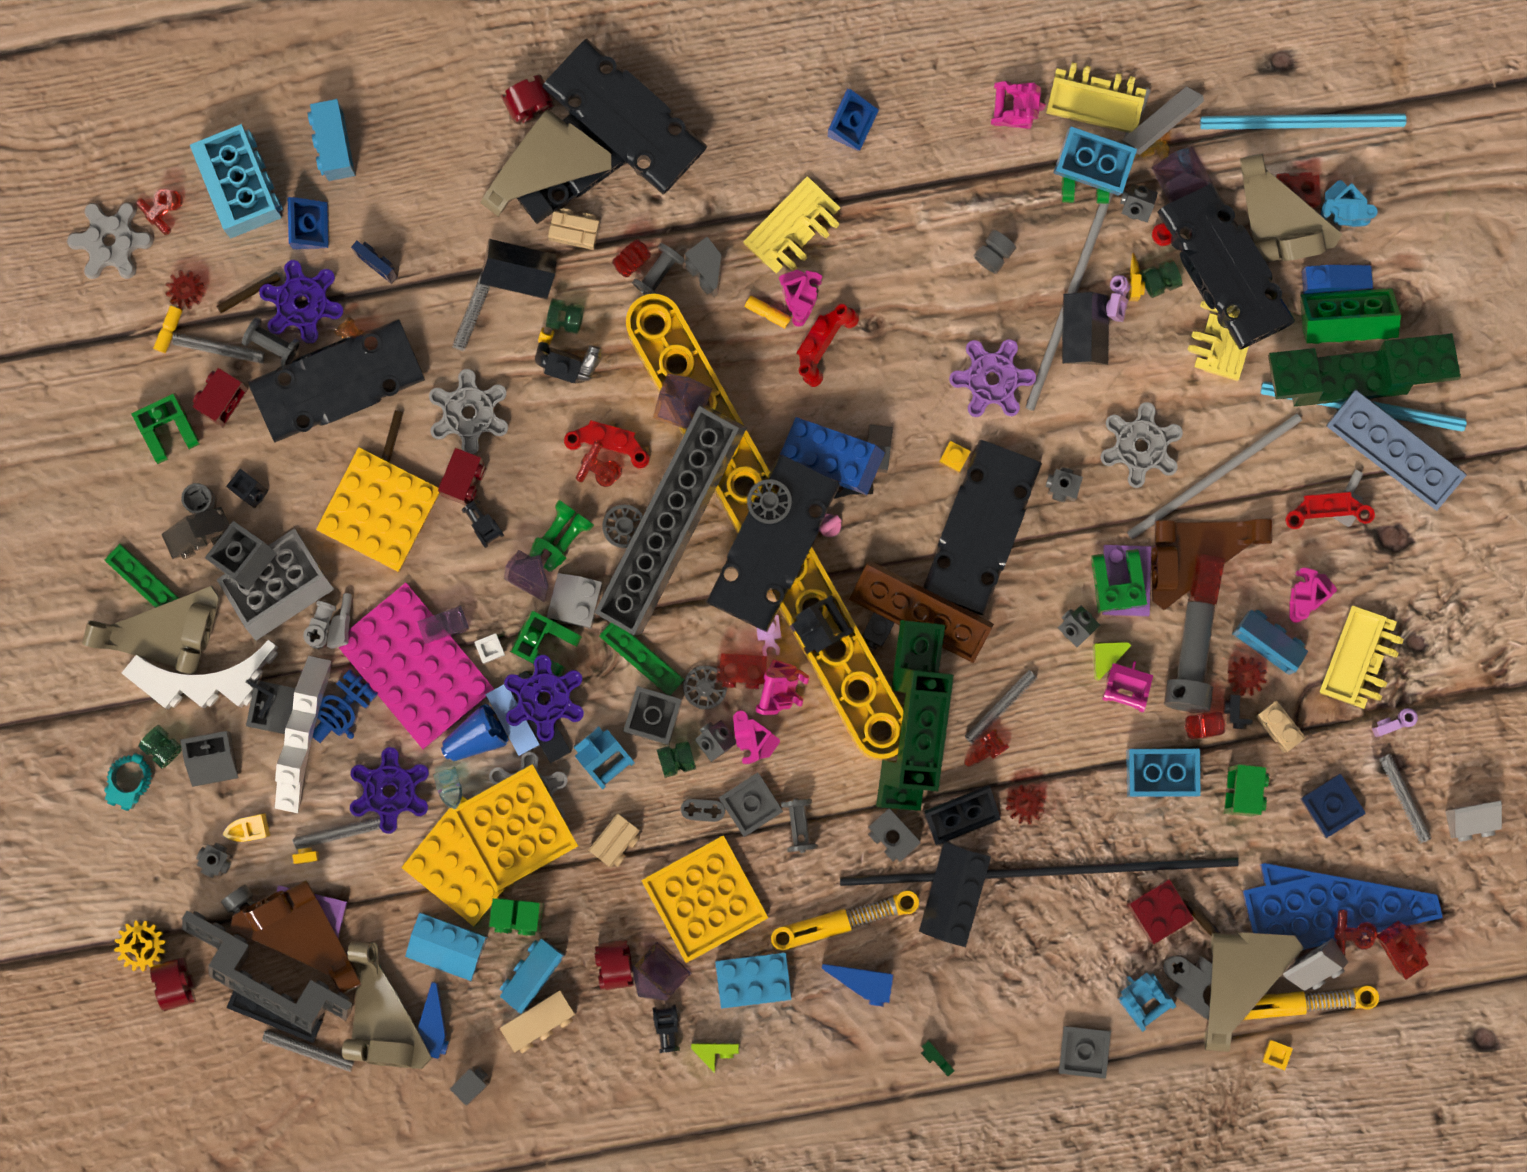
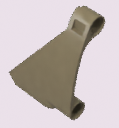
M546 110L495 178L482 198L481 204L499 217L512 199L568 181L611 170V153L572 124L565 123L551 111Z
M1264 153L1240 158L1253 242L1266 263L1280 259L1291 261L1315 256L1326 252V249L1336 247L1342 233L1266 169Z
M209 586L111 625L89 620L82 644L97 649H111L138 655L174 666L176 670L183 673L196 674L201 653L207 647L220 597L214 588Z
M1212 933V980L1209 1021L1204 1039L1205 1050L1230 1051L1232 1032L1302 951L1303 946L1295 936L1259 933Z
M352 941L348 947V959L354 965L362 985L356 988L352 1039H346L343 1043V1058L345 1060L364 1061L380 1066L423 1069L432 1059V1056L401 999L379 965L377 944Z

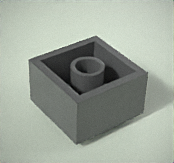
M233 521L206 555L205 559L225 575L249 590L277 553L262 540Z
M637 686L623 730L624 733L669 746L682 705V699Z

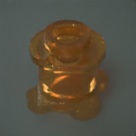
M348 317L334 330V333L344 339L350 336H359L364 331L362 329L359 330L354 324L355 321Z

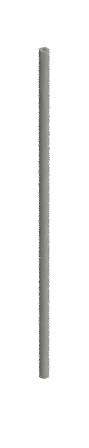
M1142 87V89H1146V94H1145V99H1144V103H1143V107H1142V112H1141L1140 119H1141V117H1142L1144 108H1145V106H1146L1148 97H1149L1150 92H1151L1150 89L1145 88V87ZM1113 193L1109 195L1108 204H1100L1067 294L1078 292ZM1063 306L1025 407L1031 411L1035 410L1062 336Z

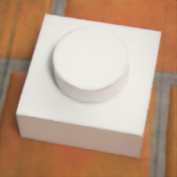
M496 633L474 642L483 664L505 656Z

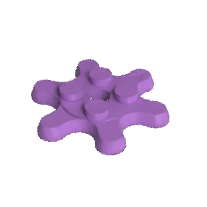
M972 340L967 344L966 352L971 358V367L966 371L957 370L952 372L949 381L953 387H966L972 392L973 397L968 405V412L971 416H982L985 408L993 403L998 404L1007 416H1015L1019 412L1020 406L1014 398V391L1019 386H1031L1034 384L1036 374L1031 369L1023 370L1014 366L1013 357L1018 350V345L1015 341L1005 340L996 353L986 352L982 344L977 340ZM996 373L999 377V382L995 385H989L986 381L987 374Z

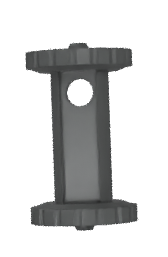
M663 243L658 245V249L662 254L642 281L634 279L632 282L644 295L657 294L655 289L673 264L676 262L682 265L685 261L674 249Z
M255 317L244 333L242 344L248 346L253 341L282 357L281 366L289 365L298 351L300 341L294 339L291 343H288L261 328L262 320Z
M796 798L793 801L781 803V807L789 808L794 845L788 847L787 852L800 851V853H805L806 850L818 849V844L810 843L805 807L812 804V799L799 800ZM799 835L804 836L805 840L803 842L798 841Z

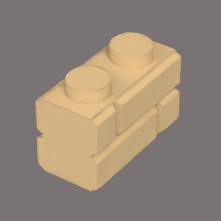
M560 208V211L553 212L548 234L549 241L590 250L595 249L600 221L596 219L595 215L583 213L582 216L573 215L574 211Z
M1278 701L1272 702L1255 715L1272 739L1278 742V746L1283 753L1288 752L1306 738Z
M617 813L589 851L610 868L613 865L618 867L626 857L623 852L628 846L633 848L641 838L638 836L640 830Z

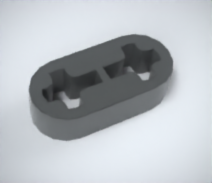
M688 799L681 805V813L688 820L718 822L724 817L725 808L718 801ZM689 803H694V807L702 808V812H694L693 816H689L688 812L684 811V809L689 807ZM713 805H717V808L721 810V814H717L716 818H712V814L704 813V808L712 809Z

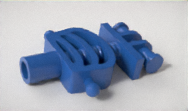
M351 669L343 676L344 680L346 679L351 683L349 688L341 681L336 683L347 693L346 697L341 699L337 696L327 695L322 699L317 716L321 722L314 729L312 736L319 743L331 731L338 736L346 733L347 738L353 739L354 733L349 729L355 725L357 717L350 704L354 702L353 700H356L367 709L369 705L361 699L363 694L370 699V702L377 697L378 692L371 689L369 683L363 685L361 683L363 678L361 676L357 677ZM358 686L361 690L355 694L353 690ZM330 700L339 701L336 707L326 703ZM324 708H329L333 710V712H331V714H328L322 710ZM347 709L349 710L351 715V719L349 722L347 717L343 714L344 711H346ZM339 717H341V719L344 722L343 728L341 724L338 722Z

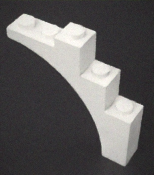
M267 640L257 652L240 664L220 672L205 675H185L168 672L136 655L123 670L122 674L166 709H170V707L175 708L182 699V696H180L182 693L186 694L202 708L211 707L219 698L217 695L219 691L238 707L242 708L243 705L248 706L251 703L254 689L253 686L246 683V680L255 682L263 673L261 668L266 662L270 664L277 656L276 650L278 646Z
M308 656L294 691L293 710L285 728L284 746L276 767V809L294 813L299 811L311 740L321 702L330 678V660Z

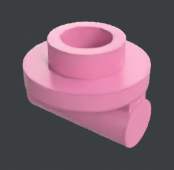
M826 514L819 527V532L825 537H834L840 532L842 521L837 514Z

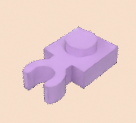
M779 615L775 616L768 632L757 628L758 641H765V645L762 648L764 657H767L766 651L769 647L775 648L776 656L780 654V648L775 643V639H781Z

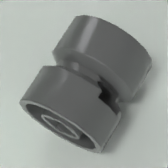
M992 230L985 239L987 246L982 245V247H979L973 257L984 268L997 274L1005 263L1003 258H1010L1016 250V246L1005 235Z
M193 483L188 485L182 493L181 501L187 511L196 516H207L216 507L215 494L205 485Z
M245 884L229 894L221 903L228 913L233 912L235 914L241 911L240 908L247 904L249 907L258 901H253V893Z

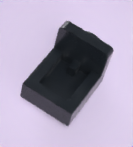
M1229 695L1228 700H1224L1223 713L1227 714V724H1233V729H1247V725L1253 724V719H1239L1240 695Z

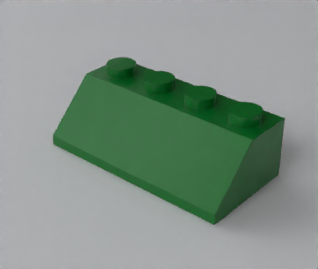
M1392 288L1300 294L1302 329L1306 344L1399 338L1401 314Z

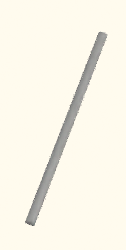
M1296 413L1127 532L1128 536L1133 540L1153 526L1155 521L1163 519L1302 421L1301 417Z

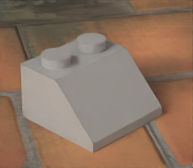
M558 573L547 618L592 629L596 615L594 612L598 607L603 583L580 576Z
M1501 801L1445 811L1451 838H1458L1459 842L1472 840L1473 834L1481 833V837L1496 835L1495 830L1502 829Z
M1332 938L1295 960L1283 975L1304 991L1311 987L1315 990L1325 984L1324 979L1329 976L1334 979L1344 973L1343 968L1347 965L1348 960Z

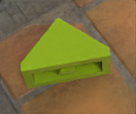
M1128 642L1094 644V678L1099 681L1108 672L1112 664L1116 663L1131 645Z

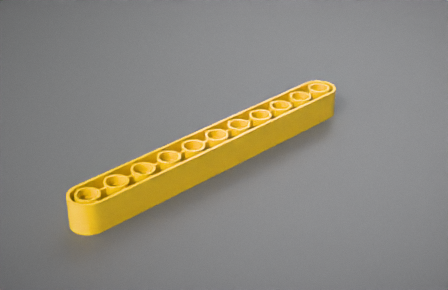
M647 294L634 301L626 315V328L630 342L682 435L684 436L695 415L690 410L689 405L697 397L705 398L711 408L744 426L677 305L670 298L660 294ZM651 317H659L664 321L665 325L661 332L651 334L644 328L645 322ZM674 357L683 358L687 363L686 370L681 374L671 373L667 369V363L670 359ZM747 430L715 490V494L737 534L749 509L747 505L748 496L739 495L734 489L736 481L740 478H749L755 485L762 480H767L770 474ZM763 485L758 487L760 492L763 488ZM773 485L771 492L777 494L779 488ZM752 495L751 502H754L758 496ZM811 547L791 589L788 590L779 609L790 627L791 624L797 621L795 616L803 611V604L807 600L815 599L821 601L833 595L835 605L849 628L852 627L854 630L853 633L840 640L846 648V653L842 658H830L826 654L825 649L818 653L816 650H813L811 653L806 654L803 649L805 646L796 631L793 634L857 749L864 756L873 760L891 759L898 755L903 709L815 551ZM770 590L775 602L778 601L780 593L777 590ZM823 606V617L834 635L840 634L841 631L826 606ZM862 681L867 685L869 692L865 699L854 700L850 697L848 687L852 682ZM880 721L887 723L891 728L890 738L882 742L875 740L871 734L873 724Z

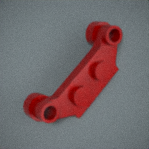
M839 304L834 311L824 316L820 314L796 353L800 357L798 372L810 387H817L823 381V373L817 368V364L842 325L846 328H853L859 322L858 313L854 309L848 308L845 304Z
M590 420L589 425L568 432L564 437V444L571 451L580 449L582 444H588L628 455L631 458L632 465L637 469L646 468L650 462L648 453L640 447L634 438L635 432ZM574 436L577 438V441L570 443L569 438ZM638 455H643L644 460L638 462L636 461V457Z
M1351 492L1303 496L1304 501L1293 511L1287 513L1285 523L1291 529H1299L1303 526L1305 519L1353 515L1360 523L1368 524L1373 521L1375 511L1371 506L1363 505L1351 497ZM1362 510L1368 512V516L1365 519L1360 515ZM1293 515L1298 518L1296 524L1290 522V518Z

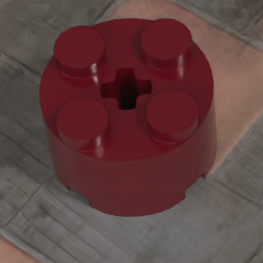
M542 75L533 76L535 80L529 82L528 79L522 80L505 91L506 95L501 94V98L514 122L519 123L522 121L523 124L535 119L534 114L540 111L544 113L546 110L550 111L555 107L552 95L542 87L545 83Z
M628 940L600 943L599 946H595L596 967L601 966L598 975L600 989L607 991L634 986V977L631 976L633 967Z
M184 957L150 967L152 983L155 982L156 987L154 993L162 1011L172 1010L196 1002L193 988H195L192 975H187L188 967Z

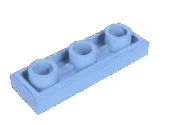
M502 685L486 694L519 756L540 745L527 720L517 726H511L507 723V712L517 706L511 691Z

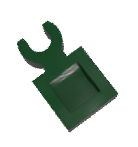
M926 1040L921 1045L924 1049L921 1052L923 1057L929 1063L934 1061L947 1077L955 1071L929 1040Z

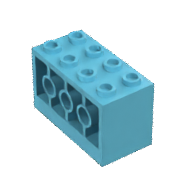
M242 124L190 144L223 230L230 239L281 219L279 211L283 210L279 198L275 192H271L275 188L270 176H268L266 171L263 172L262 170L266 168L263 158L258 150H254V148L258 147L255 138L249 129H244Z

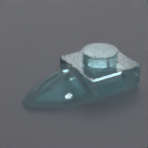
M452 767L433 774L441 800L448 807L457 809L462 798V787L456 768Z

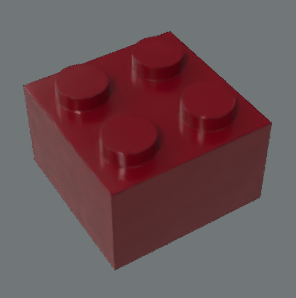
M217 368L216 371H212L206 379L207 385L204 390H199L195 395L192 407L223 428L248 391V388L242 382Z
M455 448L438 488L440 495L465 506L469 502L474 501L478 492L476 484L478 480H483L487 469L482 458Z
M1166 879L1127 903V906L1151 944H1156L1194 920L1170 879Z

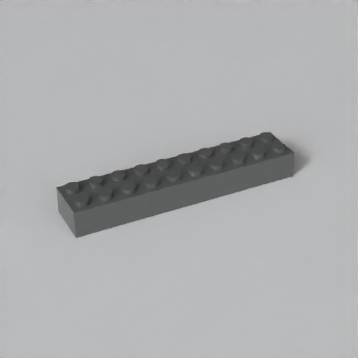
M707 405L698 407L594 612L595 614L632 635L643 633L747 427Z

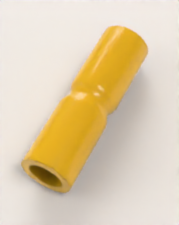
M750 295L745 304V308L762 317H766L767 320L786 329L792 318Z
M174 306L169 307L163 327L154 344V350L166 354L183 310Z

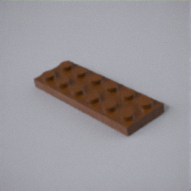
M870 560L867 562L849 598L850 601L899 626L900 620L945 625L942 648L971 663L975 662L994 623Z

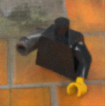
M544 328L541 329L538 337L539 344L535 355V362L543 368L544 374L575 384L594 378L592 375L602 359L601 353L603 349L589 345L585 357H581L549 347L554 331L552 330L551 334H545Z

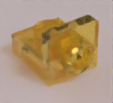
M1160 138L1142 154L1136 153L1135 159L1142 157V159L1149 158L1155 154L1154 151H1157L1161 162H1164L1168 158V153H1170L1169 146L1165 140L1162 141Z

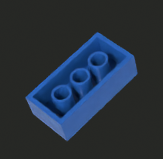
M798 417L795 418L780 455L786 456L833 479L840 486L864 495L868 494L885 454L875 444Z

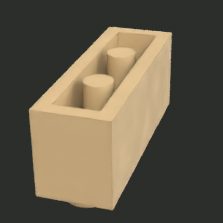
M562 990L502 1026L500 1030L514 1053L518 1050L523 1053L533 1047L532 1041L540 1037L541 1041L554 1034L551 1029L558 1025L563 1028L573 1022L572 1016L576 1013Z

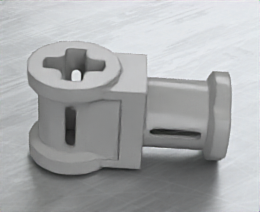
M317 601L316 605L318 607L315 616L311 618L309 627L306 628L303 635L305 642L314 649H320L326 645L328 640L327 634L330 628L329 622L333 611H336L337 608L334 605ZM318 632L321 636L320 639H315V641L311 639V635H316Z

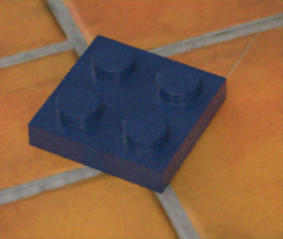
M356 240L351 246L359 259L390 284H393L398 278L394 272L393 264L384 256L378 258L375 249L364 241L361 244Z
M1338 774L1300 798L1324 838L1330 837L1366 814L1341 774Z

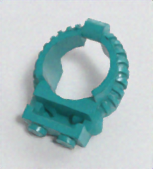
M134 753L133 756L125 755L111 764L112 767L107 772L108 785L104 789L106 793L105 800L108 801L107 804L112 806L116 804L121 805V809L129 811V809L133 810L135 804L139 802L140 795H144V792H147V788L149 789L152 773L151 768H149L150 765L147 764L146 760H143V755ZM135 762L139 764L144 777L141 779L140 785L136 790L125 792L116 783L117 772L122 765Z

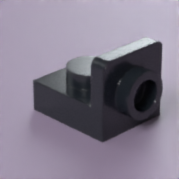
M242 469L238 470L226 486L253 508H256L268 493V489Z
M873 613L862 634L867 646L875 650L877 646L882 648L894 622Z

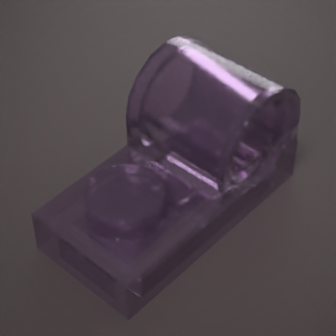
M462 606L417 621L425 644L469 630Z

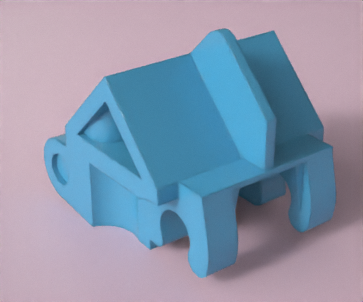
M1339 180L1325 192V202L1322 205L1320 215L1326 220L1332 213L1334 215L1333 222L1338 223V226L1361 227L1367 226L1371 219L1377 215L1378 211L1374 205L1367 204V199L1352 183L1347 186L1342 180Z
M599 726L584 740L573 746L578 752L575 755L576 759L602 790L606 788L605 785L627 766L635 764L608 729L603 732ZM618 752L624 756L601 777L595 774L599 766Z
M1146 972L1136 981L1127 976L1126 978L1131 984L1122 990V995L1117 998L1142 1032L1146 1030L1145 1027L1170 1008L1172 1010L1176 1008L1172 998L1165 992L1153 973L1149 975ZM1152 998L1158 1000L1160 1005L1145 1015L1141 1006Z

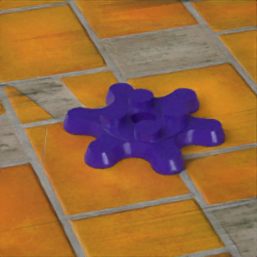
M290 260L284 266L287 278L282 286L276 287L271 284H265L259 290V295L264 301L273 302L277 307L276 315L268 322V330L272 334L277 335L281 334L288 326H296L300 329L302 340L305 343L312 344L318 339L316 324L320 318L328 317L336 320L343 315L341 304L331 302L326 297V290L335 281V275L331 270L323 269L316 277L308 278L303 275L300 263L296 260ZM304 296L308 299V305L299 309L296 307V300Z
M539 655L534 660V673L531 677L521 678L516 674L508 675L504 680V686L507 690L516 693L519 700L517 706L507 712V723L511 726H517L525 720H532L537 725L538 738L542 741H549L554 736L553 728L557 719L567 718L572 722L580 721L583 718L584 711L582 707L572 703L569 696L571 690L582 683L581 673L571 670L563 676H556L551 671L550 658L546 655ZM548 692L550 694L549 701L547 703H539L537 700L539 693Z
M388 747L383 750L381 754L382 763L377 769L369 770L363 765H355L351 769L352 779L362 784L364 792L359 799L351 802L350 812L356 817L363 816L369 811L378 813L380 816V829L386 834H391L397 829V817L401 812L409 811L415 816H423L427 813L428 804L425 800L416 796L415 787L418 783L428 778L429 771L423 764H418L409 770L402 769L398 764V751L395 748ZM393 785L397 791L392 797L388 798L383 794V790L386 786Z

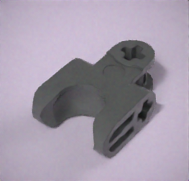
M1181 956L1168 957L1164 962V972L1170 979L1180 985L1173 995L1203 1018L1209 1020L1210 1007L1204 1002L1203 991L1211 984L1212 964L1203 957H1200L1195 965ZM1180 962L1181 964L1179 965L1180 969H1182L1181 972L1175 971L1173 973L1174 968L1172 967V964H1178Z

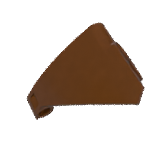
M1254 519L1241 522L1155 521V546L1151 553L1152 601L1164 611L1249 545L1271 544L1273 541L1272 519Z
M307 880L286 891H277L233 914L231 931L268 946L330 976L339 992L346 994L362 985Z

